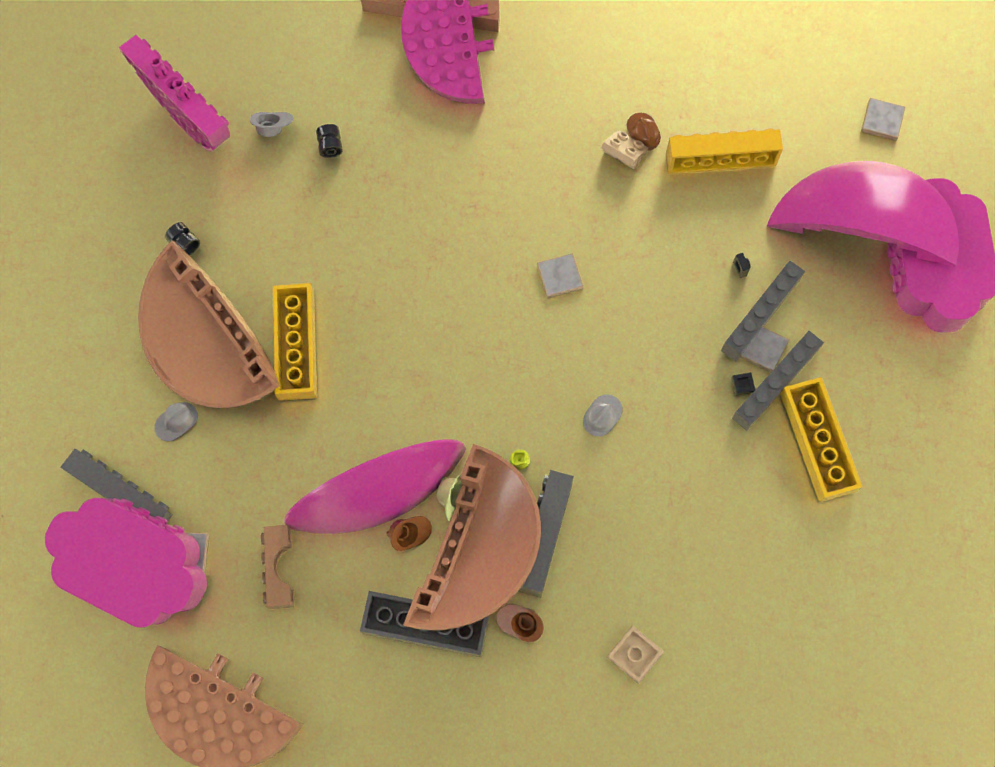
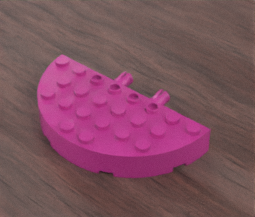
M407 0L401 21V36L406 56L418 78L433 92L448 100L466 104L485 103L478 55L479 52L494 51L493 39L478 42L475 40L472 20L475 17L489 16L487 4L471 7L469 0Z
M134 35L119 47L125 59L132 65L137 76L160 105L165 107L171 114L170 116L195 142L198 144L201 142V146L204 149L212 152L230 137L229 122L224 116L219 117L213 105L210 104L208 106L205 98L200 93L196 94L193 86L189 82L185 83L181 74L178 71L174 72L170 63L167 60L163 61L157 50L154 49L152 51L150 44L145 39L141 40L137 35Z

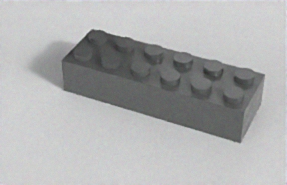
M550 470L549 475L544 477L542 484L544 494L540 493L537 502L541 520L540 547L532 571L518 592L539 598L542 597L574 476Z
M373 591L368 592L360 628L362 634L482 657L489 616L472 624L453 629H415L403 625L413 599Z

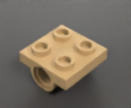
M619 130L604 141L601 147L603 152L615 159L619 158L620 162L632 169L638 166L648 150V147L641 141L634 140L627 133Z

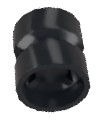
M325 124L318 127L316 134L319 142L320 156L333 158L341 155L343 149L339 127L334 124Z
M182 222L172 225L165 234V239L169 243L173 240L189 256L200 246V240Z

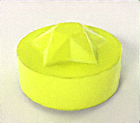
M516 450L510 456V463L517 470H522L529 465L530 457L525 450Z

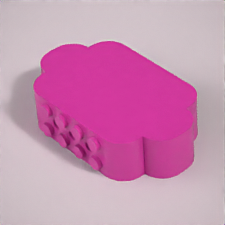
M927 179L926 181L945 199L955 218L959 237L956 266L918 259L916 258V251L897 248V244L888 243L887 256L891 260L890 274L894 279L892 288L893 292L896 293L899 307L905 313L912 316H922L925 324L936 332H955L960 330L995 296V251L985 204L978 197L971 194H961L958 186L948 179Z
M92 498L84 502L78 512L66 511L55 516L46 531L45 546L48 552L55 557L51 567V576L54 583L62 590L134 627H147L164 623L173 613L189 611L200 603L206 591L207 579L202 569L196 566L200 558L199 544L191 535L184 532V528L175 524L171 526L167 524L166 519L160 516L155 518L149 515L150 511L141 507L137 509L132 506L133 503L131 501L116 498Z

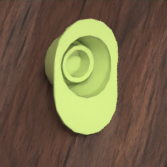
M461 475L457 476L456 479L444 477L436 492L438 502L445 507L448 521H451L456 508L455 502L462 486Z

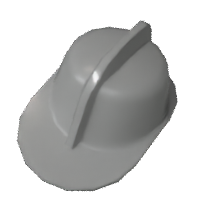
M259 112L250 117V122L256 126L257 133L265 137L278 135L282 131V127L289 125L293 121V115L287 112Z
M612 395L599 396L584 415L583 425L585 430L594 436L608 434L621 417V402Z
M186 402L170 405L156 420V435L164 441H173L179 438L196 424L198 419L196 408Z

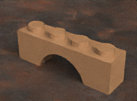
M288 525L264 527V533H261V543L264 545L261 559L262 564H265L262 581L263 584H266V592H263V603L269 609L294 607L293 587L281 581L277 574V563L280 556L292 548L291 529Z

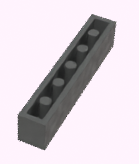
M789 261L726 340L721 352L737 362L801 280L805 271Z
M808 331L735 412L732 419L747 431L779 396L784 387H787L819 351L824 342L811 331Z
M74 449L60 467L105 498L129 500L133 503V507L147 509L150 511L149 515L155 518L160 516L166 519L167 522L173 515L168 511L170 507L161 501L157 504L152 500L154 496L145 490L143 493L137 490L139 486L130 480L127 483L121 480L123 476L115 470L112 472L106 469L108 466L99 459L97 462L91 459L93 455L84 449L81 452Z

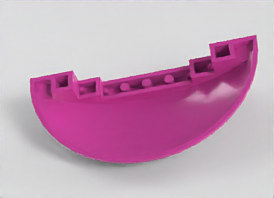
M845 162L821 169L809 175L783 196L767 224V227L799 234H803L805 229L820 232L822 229L893 243L897 244V248L916 251V258L951 266H956L958 258V229L952 211L945 199L929 182L919 175L902 167L884 162Z
M452 439L434 440L408 446L362 463L330 479L300 499L288 511L284 518V523L290 529L296 531L337 534L364 530L389 522L419 505L438 489L442 479L448 477L453 472L464 455L465 445L461 441Z

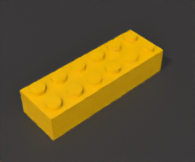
M768 128L761 131L713 132L704 135L696 133L690 136L675 135L669 138L666 150L668 174L776 166L783 151L780 129Z
M311 283L273 286L274 372L279 382V387L275 389V395L279 401L317 398L313 287Z
M822 377L784 387L780 395L819 503L859 491L863 486Z

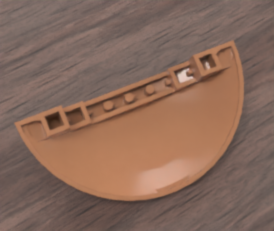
M172 240L162 250L150 268L139 302V333L149 364L155 374L170 390L198 405L213 408H230L246 405L263 398L279 387V382L262 346L242 316L219 287Z
M475 444L471 448L460 477L462 486L455 502L456 508L431 573L427 575L423 588H417L403 624L406 627L422 630H446L479 621L505 605L519 591L532 571L541 539V520L535 496L521 473L506 459L489 449Z

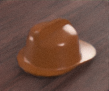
M642 112L630 116L627 121V129L631 138L641 141L648 147L647 151L656 148L660 143L661 136L654 119L647 113Z
M424 516L399 519L393 522L386 534L391 540L392 547L401 552L423 544L431 534L432 525Z
M507 604L501 607L497 613L498 626L509 635L526 642H534L543 634V621L533 609L524 608L516 604Z

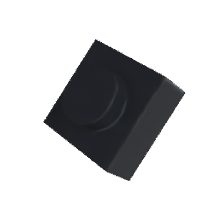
M743 253L737 254L733 263L739 277L742 278L748 275L751 265L749 259L745 258Z
M751 372L732 375L731 379L736 396L755 391Z

